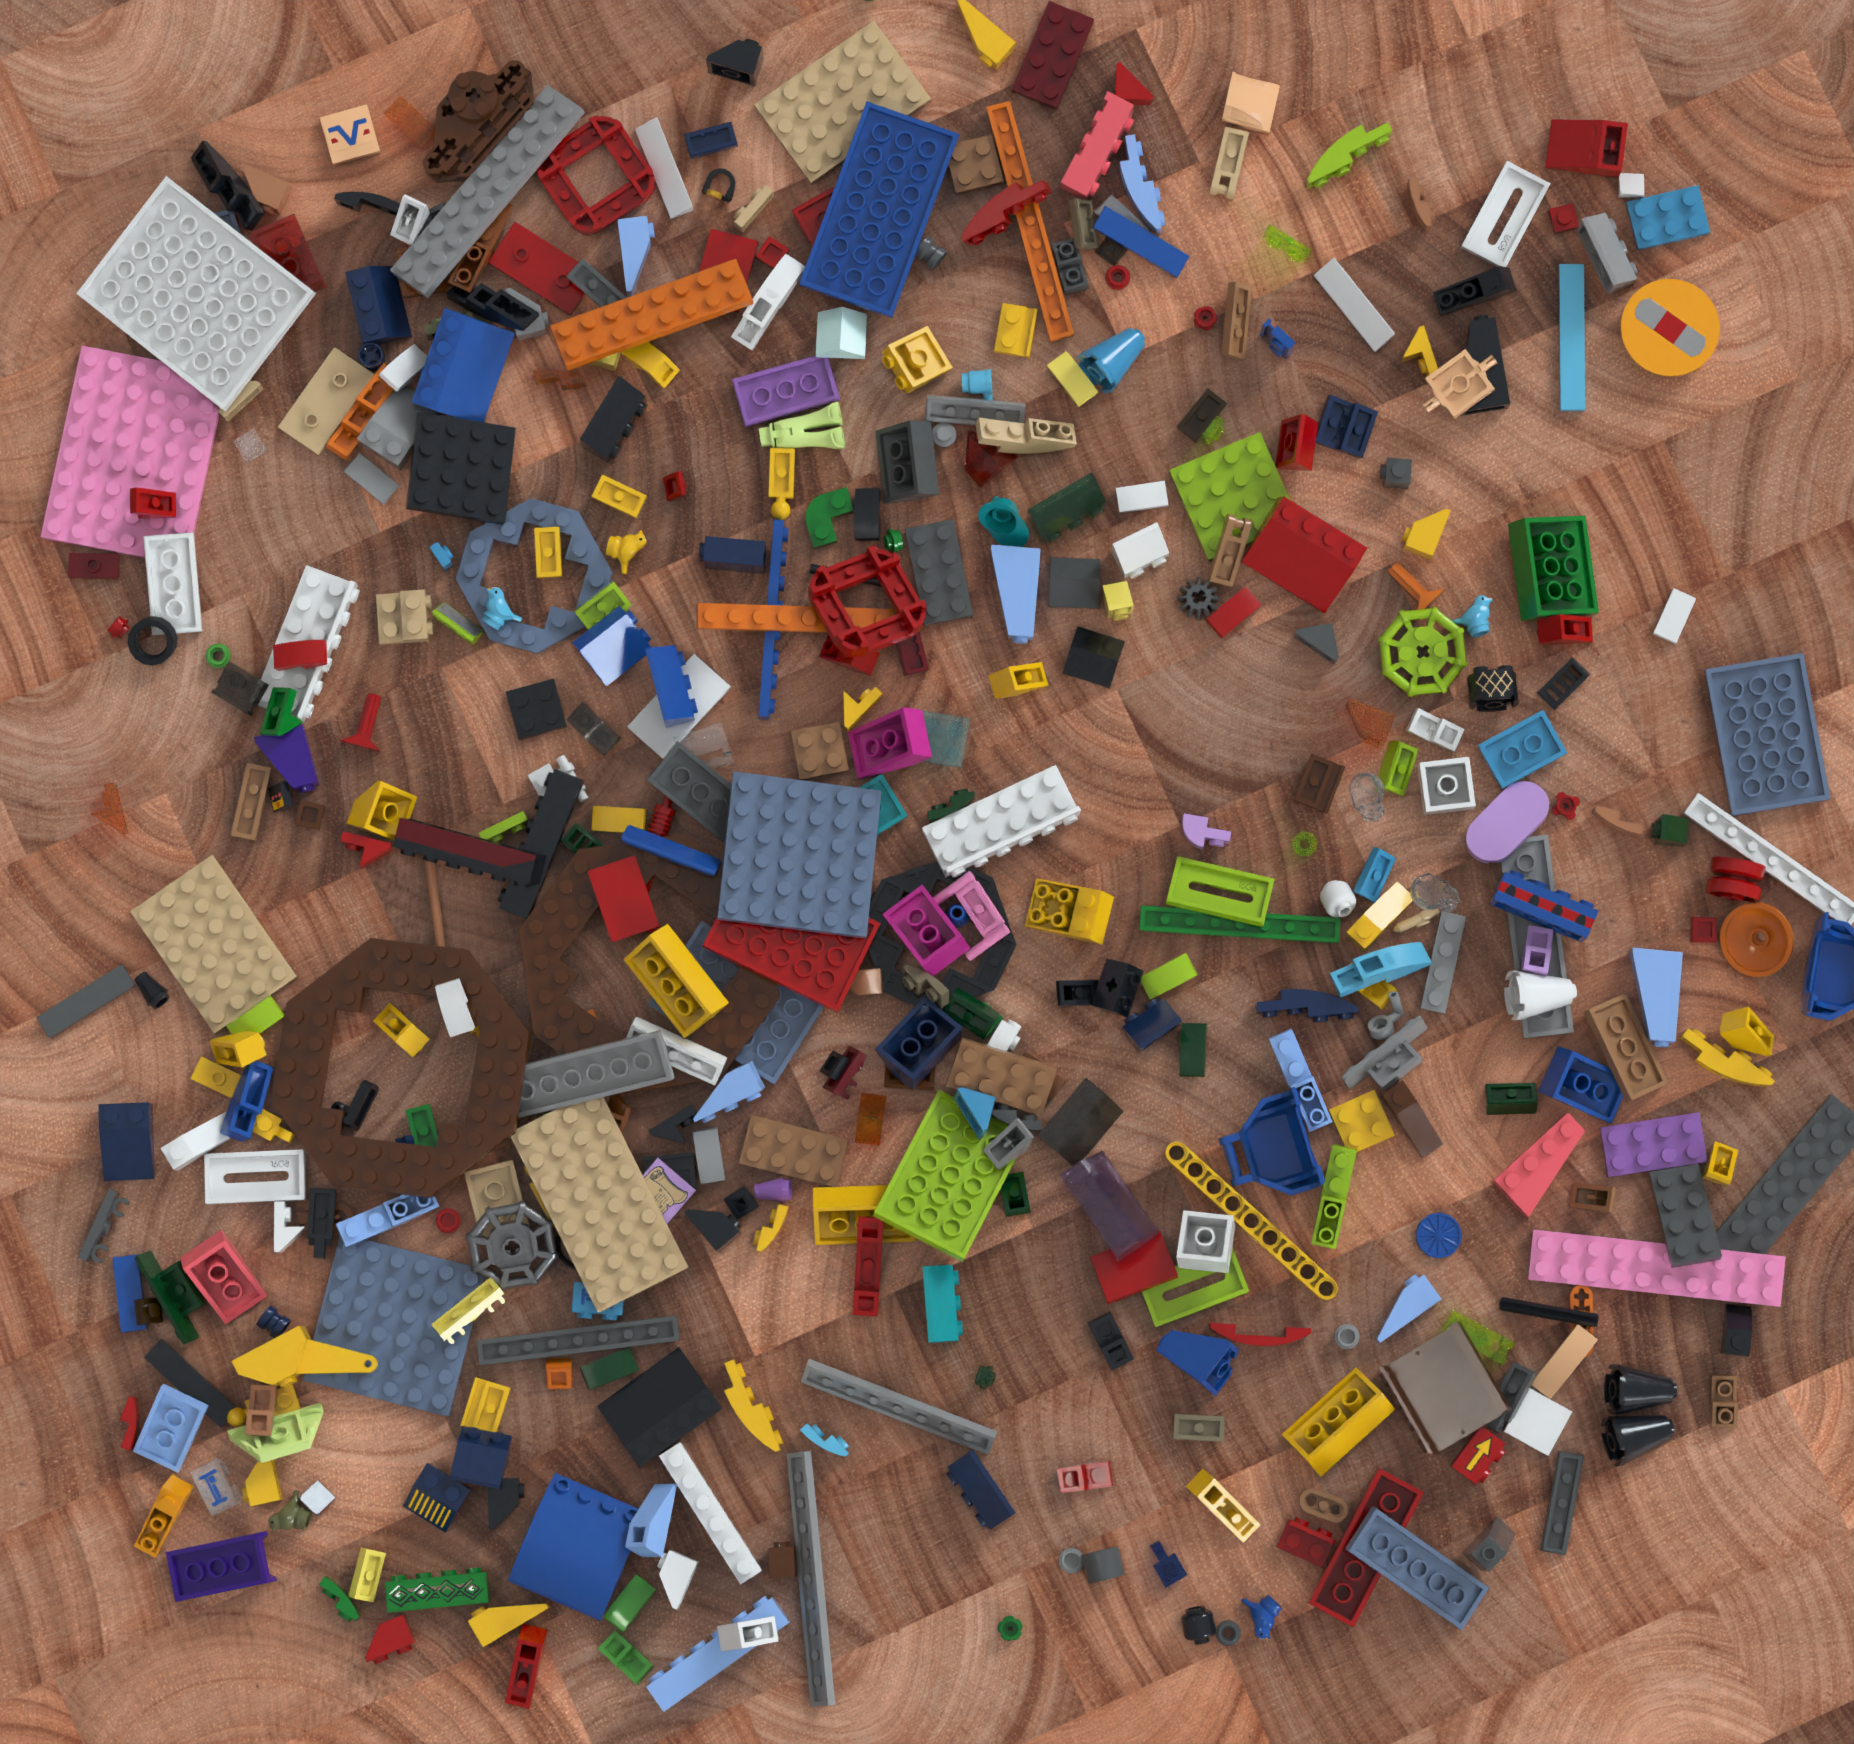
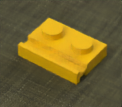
M1002 303L994 353L1029 358L1038 309Z
M475 1377L460 1426L476 1427L480 1430L498 1432L511 1388Z

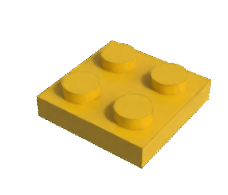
M1375 1090L1328 1110L1343 1145L1355 1148L1357 1152L1395 1136Z

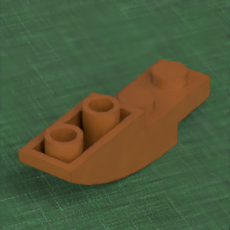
M509 203L457 263L448 281L449 284L466 292H472L501 240L504 227L513 211V205Z

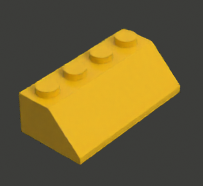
M669 924L650 934L623 959L684 1039L713 1018L729 1003Z
M888 1185L813 1188L815 1245L857 1244L858 1216L874 1217L873 1214ZM883 1222L882 1243L915 1242L914 1237Z
M1355 1367L1281 1435L1321 1477L1387 1418L1395 1408L1385 1395Z

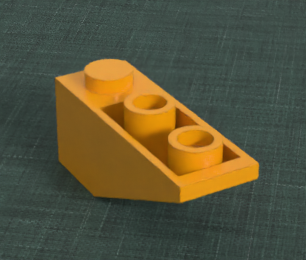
M173 1474L161 1487L134 1547L154 1558L158 1556L194 1488L193 1485Z

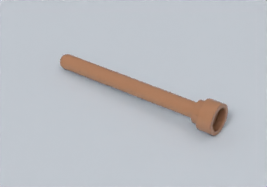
M424 860L435 945L446 947L435 863Z

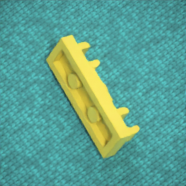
M490 1277L431 1325L444 1341L447 1339L449 1343L453 1344L454 1340L451 1336L456 1331H459L463 1336L465 1331L462 1327L476 1320L485 1311V1308L493 1312L494 1309L491 1304L494 1301L499 1300L504 1304L505 1300L502 1297L504 1293Z

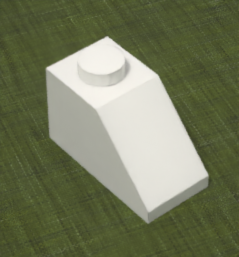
M775 1616L717 1626L721 1651L742 1649L779 1641Z

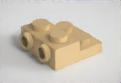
M425 589L376 594L380 645L430 641L429 635L433 634L432 619L428 620V610H432L431 595H427Z

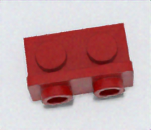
M1295 1517L1294 1521L1288 1519L1276 1547L1323 1568L1331 1548L1336 1540L1331 1538L1333 1533L1320 1527L1317 1531L1308 1528L1309 1522Z

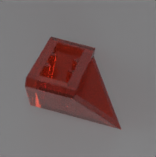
M968 430L964 470L978 487L982 488L1014 462L1018 456L1016 453L997 452V446L979 444L977 432Z

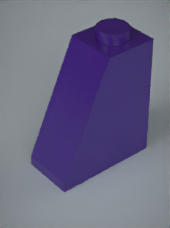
M302 724L282 736L260 735L254 737L255 743L295 791L300 790V793H307L315 790L314 786L320 785L306 730Z

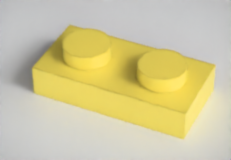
M361 1547L348 1597L374 1603L386 1553Z

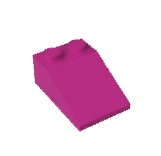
M902 707L848 732L858 779L912 766L932 757L923 712L919 709Z
M923 884L882 914L924 971L932 976L936 975L970 949L963 936Z

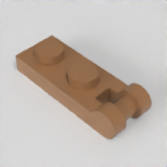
M1231 514L1225 516L1223 530L1207 578L1210 582L1233 587L1251 530V519L1243 518L1241 520ZM1233 528L1240 529L1238 536L1232 535Z

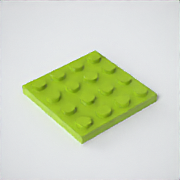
M1261 432L1169 470L1208 561L1214 559L1227 514L1235 515L1237 519L1241 520L1243 518L1252 520L1251 530L1246 543L1248 545L1252 543L1277 498L1284 496L1290 500ZM1233 528L1232 535L1238 536L1240 529Z

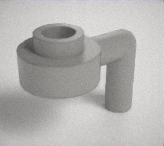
M1396 991L1389 993L1393 1011L1387 1016H1375L1368 1022L1370 1036L1374 1039L1383 1040L1391 1036L1394 1032L1393 1023L1404 1014L1399 994Z

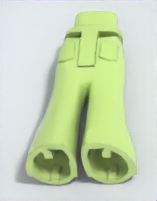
M839 402L831 403L825 408L807 415L783 419L770 423L769 427L759 428L761 447H826L845 449V437L842 427L818 432H805V430L843 426Z

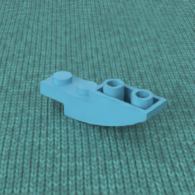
M1421 942L1406 943L1354 958L1353 964L1331 972L1330 978L1341 998L1383 980L1386 983L1430 966L1432 962Z

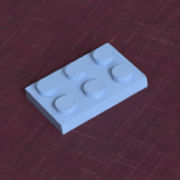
M163 1384L159 1389L133 1452L178 1473L183 1466L209 1405Z

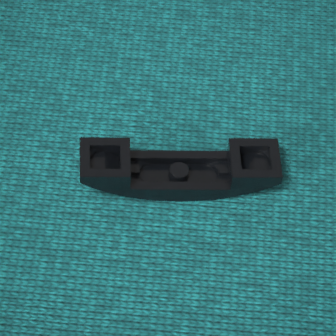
M342 192L335 194L334 197L336 204L360 212L362 205L365 204L396 216L400 206L398 202L387 197L367 192ZM423 225V227H422V229H421L419 235H420V234L423 232V230L426 228L425 225Z

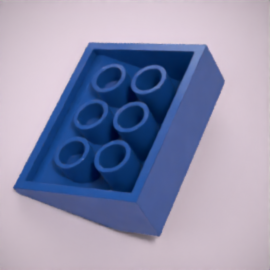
M444 308L412 403L456 418L484 422L515 333Z

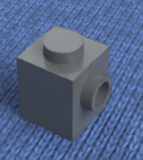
M1387 457L1385 464L1380 466V479H1384L1383 487L1408 489L1411 479L1412 459Z

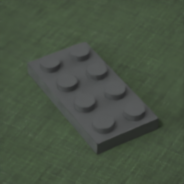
M954 519L905 528L920 601L925 600L927 607L924 626L973 617Z
M676 741L646 780L724 843L731 784L680 742Z
M1699 1163L1649 1172V1180L1671 1268L1721 1260L1722 1254Z

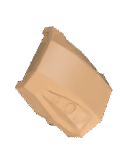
M1232 72L1222 121L1245 129L1269 134L1280 85L1248 78Z

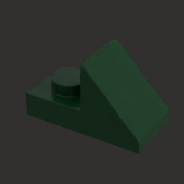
M1024 1172L1008 1174L1001 1187L1005 1216L1031 1213Z

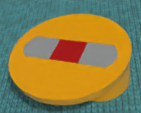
M1661 279L1640 288L1629 299L1621 319V335L1628 354L1640 367L1661 376H1679L1698 369L1714 352L1720 334L1718 313L1710 298L1695 285L1678 279Z

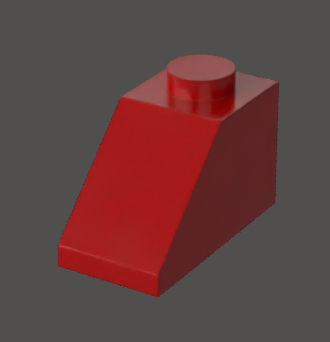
M1559 614L1537 619L1539 644L1560 645L1593 642L1591 617Z

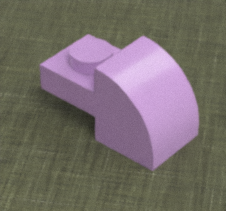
M1183 814L1182 832L1185 839L1192 846L1202 850L1205 840L1209 841V845L1224 847V844H1229L1231 831L1207 828L1208 817Z
M1528 926L1521 971L1547 976L1553 929Z

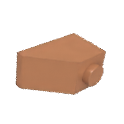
M244 164L243 171L252 194L264 213L273 215L275 212L281 215L292 190L290 183Z

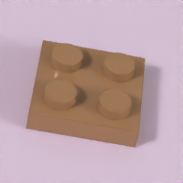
M992 134L956 144L949 163L956 195L1004 183Z
M840 722L791 731L800 780L849 771Z

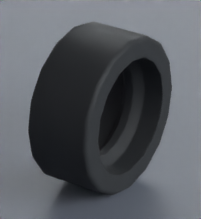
M151 616L143 618L132 627L128 635V647L130 653L137 661L153 666L163 663L172 656L177 648L178 638L170 622L162 617ZM146 627H157L166 635L167 645L162 653L149 655L140 648L138 642L139 634Z

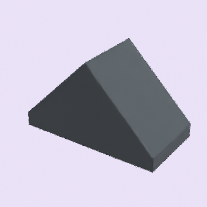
M1332 623L1297 629L1293 636L1332 664L1337 662L1339 656Z

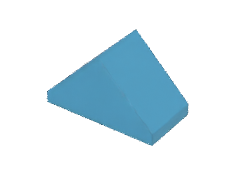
M961 1087L957 1089L953 1099L980 1140L987 1131L996 1097Z

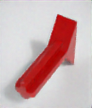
M371 693L367 694L356 735L340 740L342 743L380 752L370 740L381 701L380 696Z

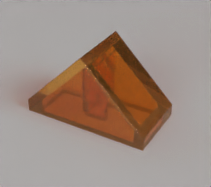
M861 1093L855 1143L880 1146L886 1096Z

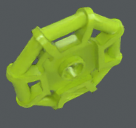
M1435 606L1428 609L1400 610L1398 616L1382 636H1378L1382 676L1389 678L1405 691L1409 697L1442 692V694L1446 693L1450 684L1462 669L1468 665L1465 655L1463 636L1465 631L1463 627L1460 628ZM1428 619L1427 626L1413 628L1410 620ZM1435 621L1450 633L1446 636L1441 635L1433 628ZM1404 625L1407 629L1406 633L1399 641L1393 640L1394 635ZM1454 639L1456 658L1448 657L1447 641ZM1426 645L1428 647V657L1422 656L1418 658V650L1416 648ZM1390 646L1396 647L1398 652V662L1391 664ZM1446 662L1454 664L1443 679H1441L1438 672ZM1402 667L1412 675L1410 682L1399 675L1396 670ZM1432 676L1435 682L1417 685L1418 677Z

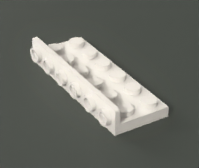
M306 565L275 645L294 641L325 640L327 642V665L309 669L296 667L278 671L274 669L272 650L252 704L267 709L273 687L292 688L297 693L290 715L303 721L302 723H304L306 718L309 719L314 710L312 701L315 695L318 696L323 687L321 678L324 672L328 673L332 664L330 655L332 650H337L342 636L339 633L341 627H346L351 614L348 612L351 603L355 604L360 590L357 589L358 585L356 582L342 579Z
M1054 765L922 827L921 830L945 878L951 875L953 878L964 874L966 872L965 869L972 865L977 868L986 864L991 856L997 855V857H1001L1011 851L1010 848L1017 844L1020 847L1033 841L1032 837L1040 833L1042 836H1045L1055 831V826L1064 823L1066 826L1078 820L1077 816L1080 815L1081 809L1079 806H1076L1057 766Z

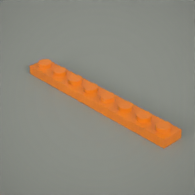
M696 604V629L827 633L813 606ZM844 607L854 626L859 625L860 629L894 615V609Z

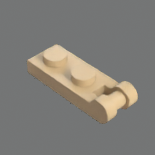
M1225 126L1209 194L1217 195L1218 193L1226 195L1228 199L1234 198L1249 132ZM1220 179H1230L1229 186L1219 184Z

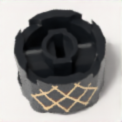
M1503 665L1499 666L1498 669L1488 670V667L1485 666L1473 668V674L1467 677L1470 709L1473 710L1477 706V711L1496 712L1507 710L1506 705L1511 704L1512 708L1516 707L1519 704L1517 675L1513 671V667Z

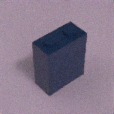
M705 536V543H700L699 557L700 562L704 563L705 569L764 574L767 549L765 541Z

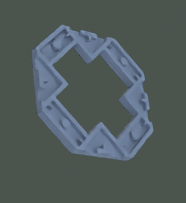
M530 498L507 511L503 525L487 522L469 532L456 581L491 642L540 654L552 645L576 634L585 626L574 612L554 606L550 607L544 629L506 620L504 621V626L501 625L500 629L496 630L482 621L483 613L487 610L485 604L488 599V592L486 587L481 586L494 540L518 547L524 524L540 528L560 527L561 534L571 536L565 560L588 566L576 609L611 582L613 572L579 511Z

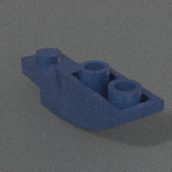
M1304 989L1280 990V1000L1256 1002L1255 1004L1256 1014H1262L1263 1018L1276 1017L1277 1012L1287 1011V1015L1302 1014V1009H1306L1307 1019L1313 1018V1023L1326 1022L1328 1017L1338 1016V1020L1353 1019V1014L1359 1012L1358 1007L1347 1000L1324 992Z

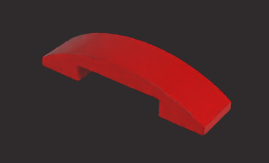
M858 1216L853 1315L878 1317L883 1221L870 1216Z
M1209 1323V1329L1223 1338L1250 1346H1278L1297 1341L1311 1334V1328L1285 1327L1284 1337L1235 1334L1236 1324Z

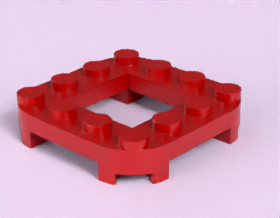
M596 115L589 118V122L564 137L537 169L542 185L569 225L582 235L596 234L617 222V219L623 218L647 202L655 191V178L652 168L645 161L623 128V125L617 119L607 116L598 117ZM604 144L629 182L589 208L563 170Z
M870 546L863 554L827 568L825 565L820 566L811 578L808 587L809 600L834 645L847 658L871 654L911 638L922 629L927 608L925 600L920 601L899 564L901 558L895 552L892 554L889 551L877 549V546ZM876 577L897 614L860 629L859 625L854 626L836 593Z

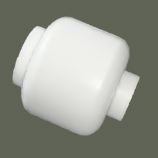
M1330 881L1325 884L1320 893L1321 903L1331 917H1345L1356 906L1355 895L1350 886L1344 881Z

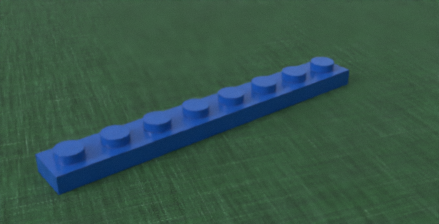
M774 520L767 605L783 606V601L778 600L779 591H784L785 576L780 575L781 567H786L787 552H782L783 542H788L789 528L784 527V520ZM765 631L759 703V719L769 720L770 714L775 712V699H771V690L777 687V674H773V665H778L779 650H775V640H780L781 632Z

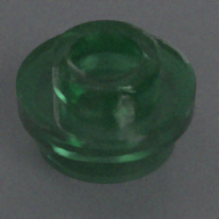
M988 1365L987 1367L981 1366L979 1368L975 1384L980 1386V1389L986 1390L988 1386L991 1387L996 1377V1373L993 1372V1366Z

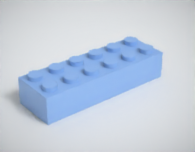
M766 1596L752 1605L755 1610L749 1614L744 1610L732 1619L733 1623L775 1616L777 1631L790 1622L774 1597L768 1600ZM718 1630L711 1634L713 1639L707 1644L704 1640L690 1649L692 1654L685 1659L681 1655L669 1664L672 1669L666 1673L660 1670L648 1680L651 1684L646 1687L664 1712L756 1646L721 1651Z

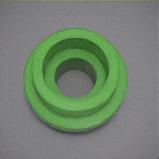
M213 644L207 649L206 661L211 667L220 669L227 666L230 662L231 653L225 645ZM217 652L223 654V658L219 661L214 659V655Z

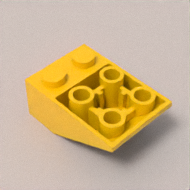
M1036 878L1024 926L1102 945L1114 896L1101 890Z

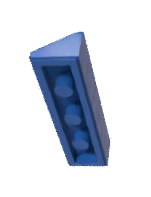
M632 825L626 827L621 837V841L624 844L713 878L716 876L721 860Z

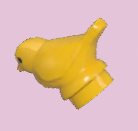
M642 530L636 535L628 534L623 538L620 536H610L606 555L614 559L618 558L621 563L622 574H627L629 561L640 549L644 548L647 538Z

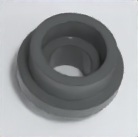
M1226 1620L1217 1626L1215 1635L1222 1645L1232 1646L1239 1641L1241 1631L1235 1622ZM1226 1628H1230L1233 1631V1635L1230 1638H1225L1223 1635V1631Z

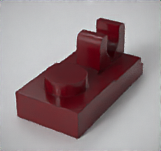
M851 1046L843 1054L850 1061L838 1080L835 1081L828 1078L822 1087L832 1094H838L845 1099L850 1097L845 1093V1087L851 1085L856 1088L857 1083L851 1078L852 1076L854 1077L856 1072L861 1070L867 1055Z

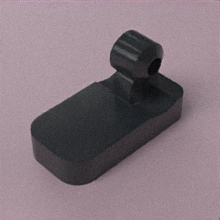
M364 1080L360 1084L350 1106L337 1101L333 1103L331 1109L344 1110L346 1113L342 1124L358 1131L378 1093L379 1087L374 1083Z

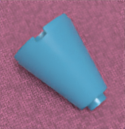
M1128 328L1083 351L1077 356V359H1081L1078 366L1094 386L1099 384L1103 387L1100 391L1109 394L1117 387L1145 347V337L1138 329Z

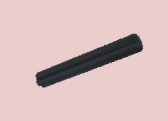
M1502 1297L1499 1304L1501 1311L1590 1327H1597L1599 1315L1595 1313Z

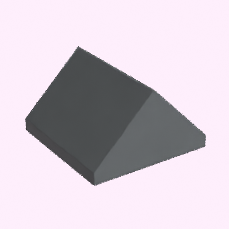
M1051 557L1049 607L1098 609L1100 559Z

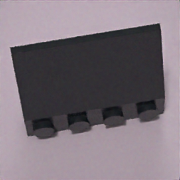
M680 1347L597 1406L639 1468L723 1409Z

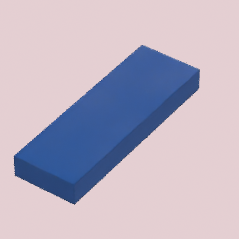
M138 1254L113 1257L121 1333L147 1330V1324L137 1325L134 1300L144 1299L141 1271L135 1260Z

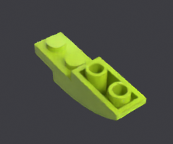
M1387 122L1367 133L1361 124L1338 139L1313 167L1306 182L1307 188L1309 189L1314 186L1317 189L1329 182L1328 179L1335 175L1337 178L1344 176L1350 172L1349 168L1352 167L1353 160L1351 156H1354V158L1360 157L1368 151L1367 148L1373 145L1379 147L1387 143L1393 131L1389 123Z
M1332 1144L1324 1176L1325 1182L1322 1185L1311 1240L1313 1245L1336 1249L1357 1153L1355 1148Z

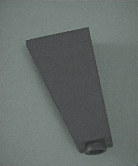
M1496 1516L1462 1553L1480 1570L1490 1572L1507 1554L1515 1533Z

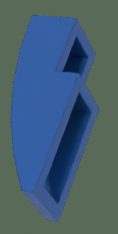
M257 1060L245 1067L229 1103L220 1134L240 1142L251 1139L256 1116L262 1113L274 1067Z

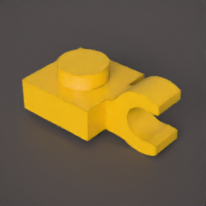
M262 1109V1113L256 1116L253 1132L272 1142L276 1135L289 1143L295 1137V1134L280 1127L283 1119Z

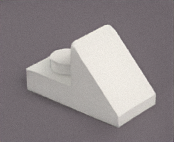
M274 1202L275 1253H282L307 1229V1227H287V1222H291L292 1218L291 1207H287V1202Z

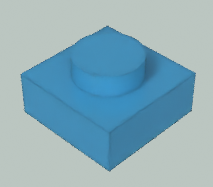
M436 542L430 546L431 551L445 571L453 566L450 559L454 556L446 545L441 547Z

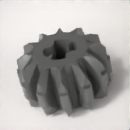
M1200 577L1196 578V585L1190 579L1187 580L1188 588L1181 586L1179 589L1184 595L1177 597V601L1185 602L1179 607L1180 611L1188 608L1186 617L1190 618L1194 612L1196 613V620H1200L1201 612H1203L1204 616L1208 618L1210 616L1208 609L1211 611L1217 610V606L1212 602H1219L1220 600L1219 596L1212 595L1217 592V587L1208 589L1210 585L1209 580H1206L1205 584L1201 585ZM1199 594H1202V600L1205 601H1199L1198 604L1194 603V597L1192 598V596L1197 597Z

